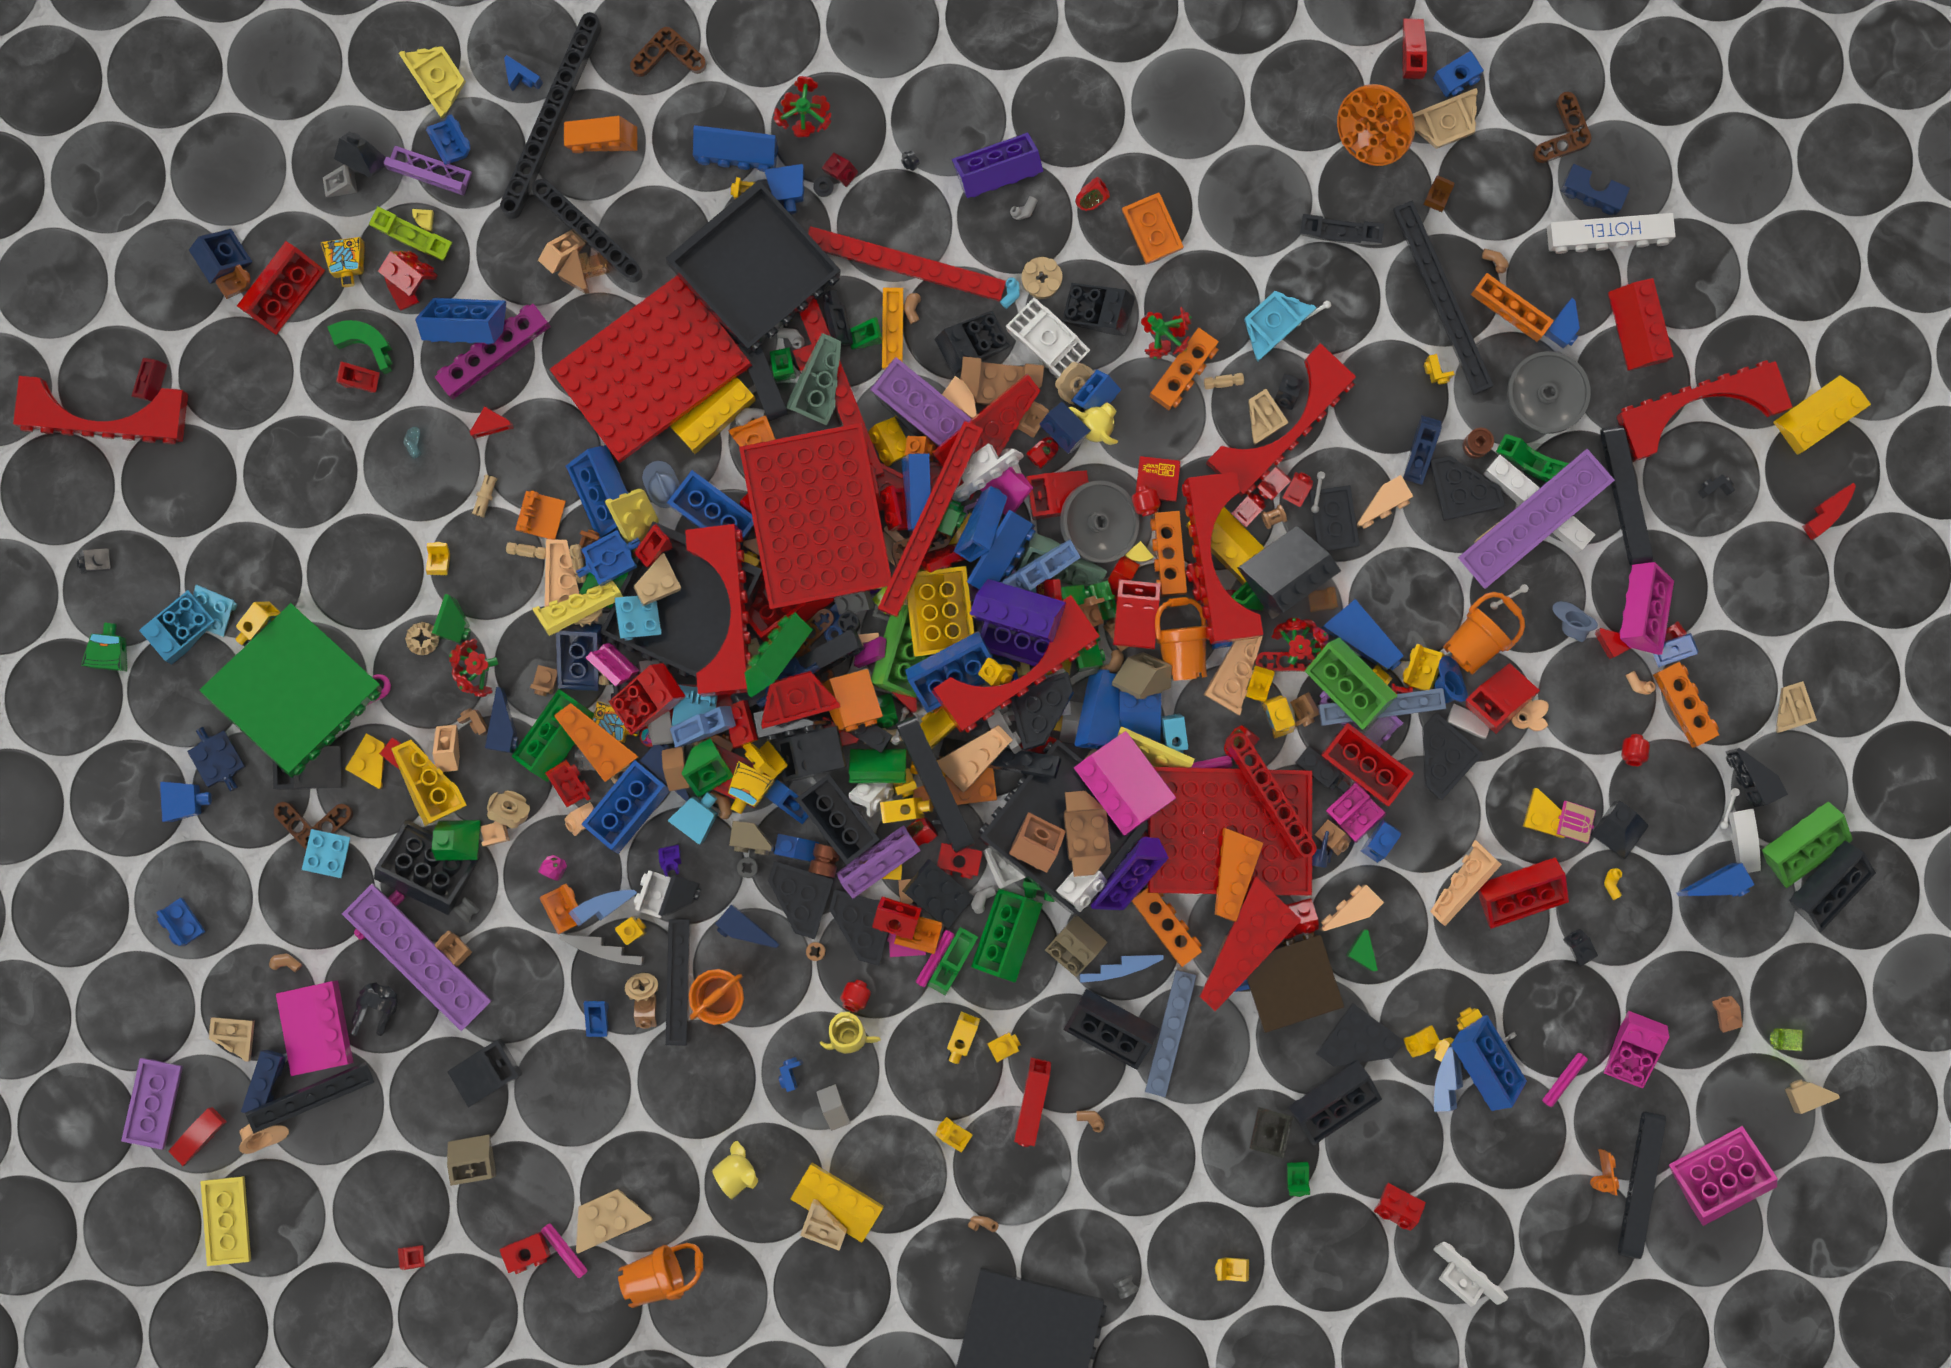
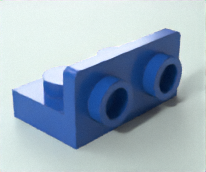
M179 898L165 909L156 912L159 916L157 918L159 924L163 928H167L170 933L169 938L174 945L186 946L205 933V930L183 898Z

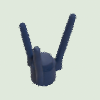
M1329 831L1325 832L1321 850L1316 849L1315 854L1312 856V865L1327 868L1328 863L1331 862L1333 851L1332 849L1326 851Z

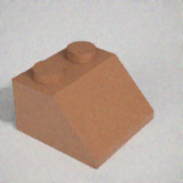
M1028 812L1009 854L1047 873L1058 854L1066 831Z

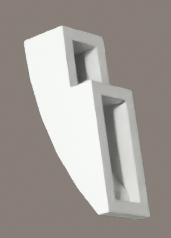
M1754 809L1728 813L1733 832L1731 839L1736 862L1743 863L1748 873L1761 871L1759 838Z

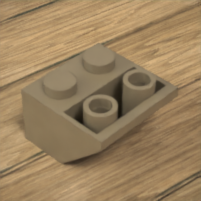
M1144 652L1130 656L1113 679L1112 686L1119 688L1122 692L1135 696L1137 699H1145L1147 696L1159 694L1171 688L1172 665Z
M739 821L732 822L729 846L734 847V851L748 853L749 849H754L755 854L769 855V852H774V846L758 825Z
M1073 917L1047 946L1045 951L1077 977L1098 955L1107 941L1080 917Z
M490 1134L448 1142L447 1168L450 1186L491 1179L497 1176Z

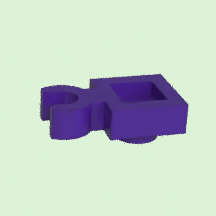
M679 844L658 849L659 863L663 869L664 876L667 877L670 870H675L676 874H679L678 864H681Z

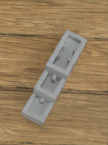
M659 660L639 661L637 665L640 670L639 674L649 665L659 664ZM668 711L647 725L652 745L673 743L670 731L672 727L671 718Z
M560 935V940L594 956L620 963L644 965V956L624 955V947L604 946V937Z

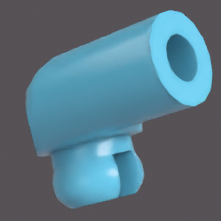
M1012 277L1006 280L1007 295L1000 301L1006 309L1020 296L1019 282Z

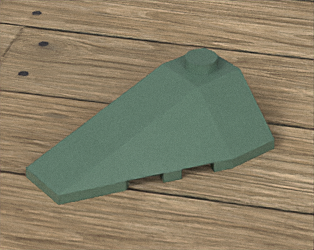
M824 333L821 334L790 395L786 408L824 425L828 424L836 402L835 393L838 381L837 372L841 341Z
M1035 533L1030 541L1027 540L1023 546L1025 551L1019 559L1016 572L1019 568H1023L1061 544L1051 538ZM1079 558L1051 579H1060L1061 583H1072L1073 586L1084 585V587L1101 583L1107 571L1094 563Z

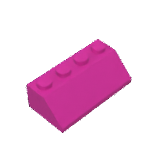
M1655 562L1632 565L1629 575V588L1626 593V606L1623 611V623L1620 629V639L1630 648L1662 655L1674 580Z

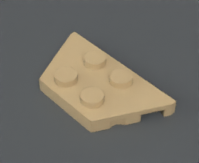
M1477 88L1413 113L1415 131L1436 149L1474 134L1476 127Z
M619 1189L578 1207L577 1254L647 1223L652 1220V1217L639 1208L634 1201L627 1198Z

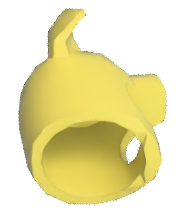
M1107 402L1101 407H1092L1084 412H1080L1074 407H1069L1091 430L1086 439L1096 443L1103 441L1108 445L1118 443V440L1109 437L1114 430L1115 423L1113 417L1117 412L1111 404Z
M841 1012L835 1015L829 1025L831 1043L827 1044L820 1041V1045L827 1050L835 1049L846 1054L860 1050L865 1042L875 1043L881 1039L877 1036L866 1037L865 1029L859 1018L850 1012Z
M738 1141L733 1142L731 1145V1155L724 1158L712 1170L717 1183L731 1200L746 1187L753 1189L758 1183L753 1166L745 1158V1149Z

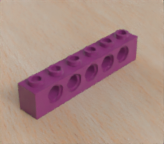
M534 303L525 305L520 309V313L514 318L509 317L504 321L503 333L495 343L485 344L476 342L467 353L458 355L451 365L444 366L438 370L435 378L452 400L551 327ZM525 321L529 322V327L527 329H520L521 323ZM506 334H513V338L509 342H504V336ZM496 346L495 353L487 354L488 348ZM475 358H479L480 363L477 366L472 367L471 361ZM462 370L463 376L460 379H455V373Z

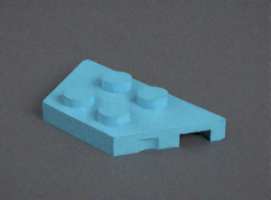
M1274 291L1244 319L1256 360L1260 361L1313 313L1316 307L1302 303L1296 298L1287 297L1277 291Z

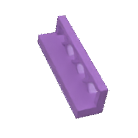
M398 146L394 147L391 157H386L384 161V166L390 171L463 196L472 175L471 171L450 164L445 165L442 161ZM398 153L405 154L409 161L404 163L396 160ZM422 160L426 162L428 168L421 169L415 167L413 163ZM443 167L447 174L442 176L433 173L432 170ZM460 173L465 175L462 183L453 180L451 176Z
M903 825L836 874L841 885L853 899L921 850Z

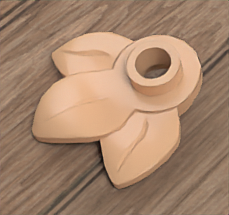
M1531 700L1511 719L1513 725L1519 729L1529 728L1533 731L1545 729L1548 724L1542 717L1548 711V702L1544 700ZM1519 716H1525L1526 720H1520Z

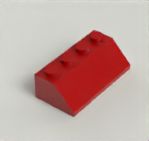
M285 241L238 303L237 307L277 335L325 270L298 248Z
M1654 279L1633 282L1608 292L1627 370L1630 371L1665 363L1673 358Z
M1346 723L1321 754L1324 759L1388 807L1414 775L1412 771L1349 723Z
M1556 857L1488 880L1478 890L1479 899L1490 929L1569 902L1566 875Z

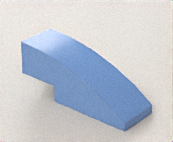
M719 706L705 714H698L671 727L670 731L675 748L726 731L736 726L731 707Z
M621 890L594 897L571 910L569 915L578 927L594 915L601 921L631 899L637 892L635 890Z
M1449 1047L1438 1070L1434 1091V1112L1457 1109L1455 1090L1463 1087L1461 1060L1453 1047Z

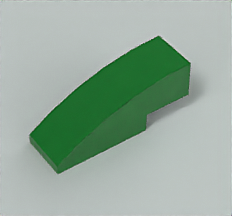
M960 927L927 986L946 996L978 937Z

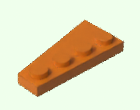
M572 703L554 715L604 782L638 758L636 754Z
M987 768L964 793L948 776L945 777L957 805L997 800L993 768ZM924 786L913 790V798L921 797L922 801L930 800Z
M1223 828V845L1221 846L1220 854L1221 865L1218 874L1219 885L1216 894L1215 915L1236 922L1263 843Z

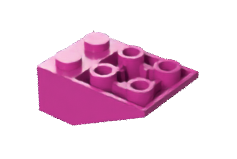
M1628 1011L1619 1028L1604 1069V1074L1644 1088L1669 1039L1668 1026Z

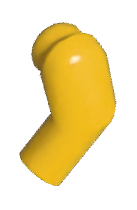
M1618 868L1610 869L1604 881V886L1612 900L1622 896L1617 887L1619 878L1622 877V871Z

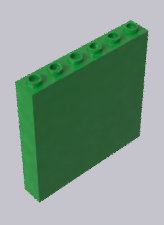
M290 603L199 691L281 769L293 778L304 771L305 765L310 760L313 761L320 755V750L325 745L329 746L336 739L335 736L340 731L346 730L351 724L350 721L355 716H360L371 701L374 702L380 697L382 688L376 680Z

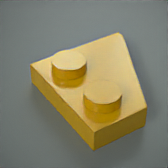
M1533 788L1523 827L1564 838V836L1557 834L1560 821L1559 816L1562 810L1539 789Z

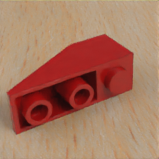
M1403 19V79H1423L1427 72L1424 19Z

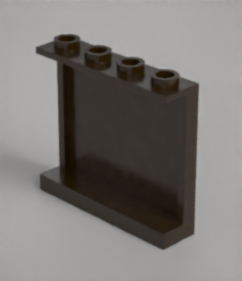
M1313 932L1303 935V940L1295 942V939L1282 942L1283 946L1275 948L1246 978L1261 1022L1262 1032L1267 1033L1344 1008L1321 935L1315 936Z

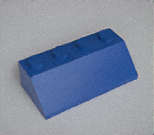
M694 125L693 157L699 164L709 165L710 163H717L720 167H730V165H733L743 170L758 168L761 172H765V169L776 168L778 143L775 135Z
M433 298L415 318L421 340L431 342L448 341L450 343H495L503 333L506 300Z
M604 445L587 449L568 463L566 468L594 531L600 534L599 537L603 538L616 530L619 531L605 501L609 498L617 499L619 495L628 494L608 447Z
M691 470L667 502L672 509L698 528L735 524L742 531L743 541L748 539L754 528L751 513L693 470Z
M1008 510L995 533L990 550L981 556L967 583L980 590L987 579L1002 582L1005 576L1009 577L1015 566H1013L1015 559H1020L1025 551V548H1023L1027 540L1030 541L1036 532L1034 530L1035 525Z
M977 631L911 666L905 672L910 685L928 713L941 706L932 693L935 687L950 677L968 685L980 686L986 681L979 676L978 672L987 658H994L980 632Z
M634 760L581 825L609 849L619 854L670 792L668 786Z
M1485 1015L1459 1031L1451 1045L1491 1111L1511 1108L1527 1080L1488 1015Z

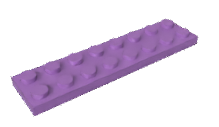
M1588 449L1584 450L1463 552L1458 559L1483 588L1486 589L1615 480Z
M371 884L342 913L460 1031L492 1001L458 967L453 965L446 955L434 946L435 944L374 884Z

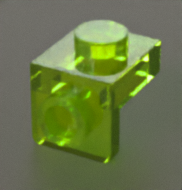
M1774 1028V1032H1771L1770 1043L1774 1045L1775 1050L1803 1051L1804 1030Z

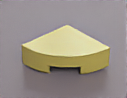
M412 209L416 223L422 229L432 232L433 210Z
M1141 541L1125 554L1127 558L1136 562H1146L1154 558Z

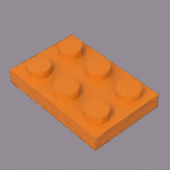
M1159 192L1122 208L1124 217L1146 265L1184 248Z

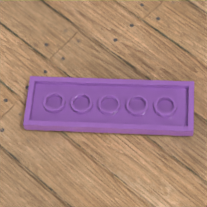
M897 357L891 361L870 389V391L938 446L962 427L964 421L969 422L971 420L969 416Z

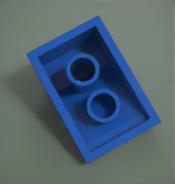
M1120 691V728L1122 726L1160 743L1161 693L1147 696L1145 699H1137L1127 692Z
M1730 863L1676 893L1678 896L1732 895L1735 897L1738 895L1740 897L1750 892L1749 888L1754 886V883L1743 863Z

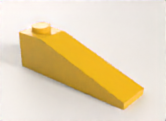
M412 740L391 749L414 805L425 826L467 806L458 787L428 759V756Z

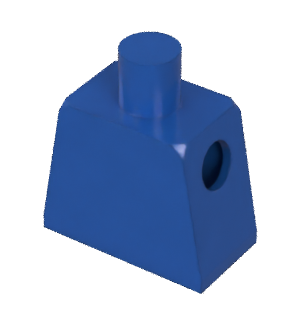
M803 164L765 169L771 194L784 206L790 215L797 213L795 203L804 201Z
M160 782L162 822H174L200 815L201 805H210L212 803L211 793H200L199 785Z
M1382 819L1360 851L1378 863L1388 855L1401 836V832Z

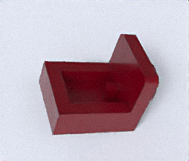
M834 152L822 167L825 173L838 179L845 187H848L858 174V170L849 160Z

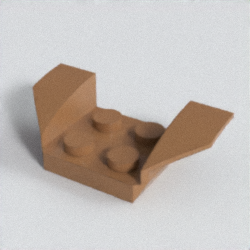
M963 357L961 378L974 395L976 404L989 405L1025 374H1028L1038 388H1040L1043 381L1044 365L1025 364L1021 367L981 362V358Z
M1086 791L1065 792L1066 810L1064 811L1068 858L1072 861L1074 877L1094 875L1111 853L1107 812Z

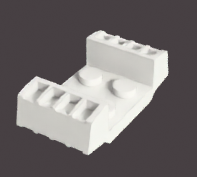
M1033 298L1006 325L1007 332L1017 342L1021 341L1049 367V372L1057 379L1072 362L1079 363L1090 351L1077 335L1036 298Z

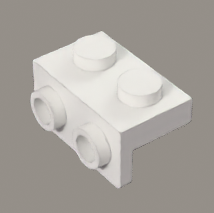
M859 783L849 793V800L867 807V816L872 817L881 809L880 802H886L892 798L894 794L893 783Z
M990 848L983 851L1000 889L1025 878V876Z
M650 870L647 874L644 873L640 884L643 888L640 894L637 893L633 904L636 905L635 910L661 918L662 916L658 915L671 877H665Z
M1099 870L1094 875L1074 877L1072 872L1056 891L1060 896L1073 904L1076 910L1081 912L1090 904L1093 897L1104 888L1107 880Z

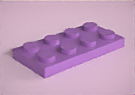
M140 1058L122 1142L161 1150L165 1149L183 1066Z

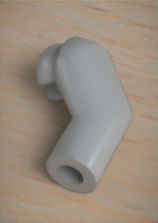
M1029 196L1025 206H1013L1010 210L1012 218L1021 220L1030 217L1038 200Z
M778 328V338H788L795 349H800L804 346V338L797 329Z
M744 408L736 416L735 423L737 426H744L753 418L757 419L764 416V410Z
M993 885L975 893L971 903L975 913H983L986 899L996 895Z

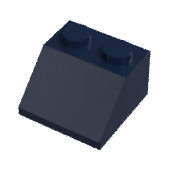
M232 229L198 236L189 249V252L210 284L215 283L216 279L233 272L237 265L240 264L244 269L252 263V260Z
M1063 402L1047 413L1039 424L1068 454L1074 453L1091 431Z

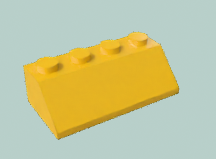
M1840 375L1773 423L1798 455L1863 411L1871 403L1859 387Z
M736 377L670 427L690 450L696 454L733 422L744 408L750 407L756 399Z
M1223 507L1212 531L1211 553L1243 585L1246 580L1237 567L1262 551L1264 547ZM1190 521L1186 525L1188 529L1189 525H1191Z
M944 709L939 710L936 714L930 711L921 718L923 722L920 726L931 749L956 728Z
M813 1162L790 1198L807 1210H810L813 1199L818 1200L847 1229L846 1233L861 1243L884 1207Z

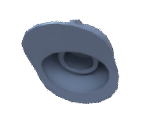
M663 461L651 462L643 471L642 479L644 486L655 505L661 508H670L667 502L680 486L679 481L669 464Z
M1563 601L1556 602L1553 605L1552 610L1562 620V631L1565 635L1583 642L1590 631L1598 628L1596 620L1575 605Z

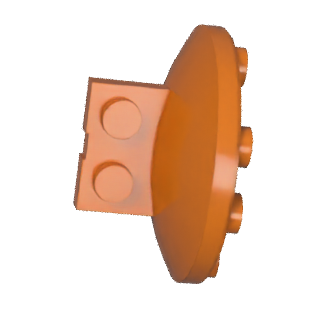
M1378 84L1361 86L1346 96L1338 111L1337 128L1342 144L1351 155L1363 163L1374 166L1391 164L1401 158L1413 142L1415 123L1411 109L1402 96L1389 87Z

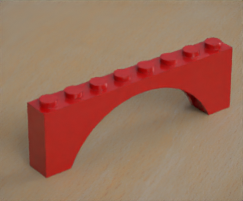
M1321 343L1304 361L1308 374L1309 392L1304 412L1297 424L1286 435L1271 444L1253 449H1235L1221 446L1207 460L1206 464L1216 474L1237 472L1240 489L1238 494L1241 497L1245 493L1247 495L1252 493L1257 487L1255 483L1259 479L1263 481L1270 473L1268 469L1273 464L1277 466L1285 458L1283 454L1288 449L1291 452L1299 443L1297 439L1301 435L1305 437L1313 429L1311 424L1315 420L1320 422L1327 414L1325 410L1329 406L1333 408L1341 400L1339 395L1343 391L1348 393L1355 385L1353 381L1356 376Z
M1766 360L1756 364V368L1749 369V367L1737 370L1735 375L1730 376L1727 373L1717 377V381L1711 382L1709 379L1698 383L1699 387L1692 389L1691 386L1680 389L1678 394L1666 393L1660 396V400L1653 402L1652 399L1641 402L1639 407L1634 408L1631 405L1621 409L1622 412L1616 417L1619 425H1623L1632 462L1657 453L1660 436L1667 422L1681 407L1693 401L1709 397L1734 398L1754 406L1766 417L1792 408L1793 406L1776 361L1769 363Z
M19 376L13 424L18 426L20 431L33 432V429L41 430V433L46 434L61 431L62 435L74 436V433H81V436L91 438L94 437V434L102 435V438L114 439L115 436H119L127 441H135V438H142L144 442L155 443V440H163L165 444L175 445L176 442H183L188 393L179 389L162 388L146 407L131 416L114 421H91L76 417L66 411L54 398L45 380L39 377Z
M1237 472L1189 477L1182 485L1183 496L1187 498L1185 511L1187 517H1190L1189 535L1193 537L1194 541L1192 554L1197 560L1195 573L1197 578H1200L1199 596L1203 598L1204 603L1202 615L1207 621V627L1205 628L1206 638L1210 640V644L1259 638L1263 636L1260 614L1246 609L1227 593L1216 575L1211 556V537L1216 519L1226 503L1240 492Z
M735 524L685 530L687 551L710 563L719 573L726 586L731 608L730 625L725 642L716 657L705 668L696 673L698 694L702 697L748 692L744 672L750 666L748 662L752 658V654L748 649V644H751L750 632H747L749 614L748 611H745V603L748 602V597L743 587V583H746V574L742 570L741 563L744 562V552L740 550V542L743 541L742 531Z
M1071 595L1063 600L1066 602L1054 641L1049 642L1042 659L1026 675L1010 683L993 687L968 685L950 677L932 690V693L960 733L964 730L967 733L978 726L976 724L977 721L982 718L986 721L995 714L993 710L999 706L1003 709L1012 703L1010 699L1016 694L1018 697H1021L1029 691L1027 687L1032 683L1035 685L1040 684L1046 679L1044 675L1048 672L1056 673L1063 668L1062 663L1067 659L1072 662L1080 656L1079 651L1083 648L1089 650L1097 644L1095 640L1100 637Z

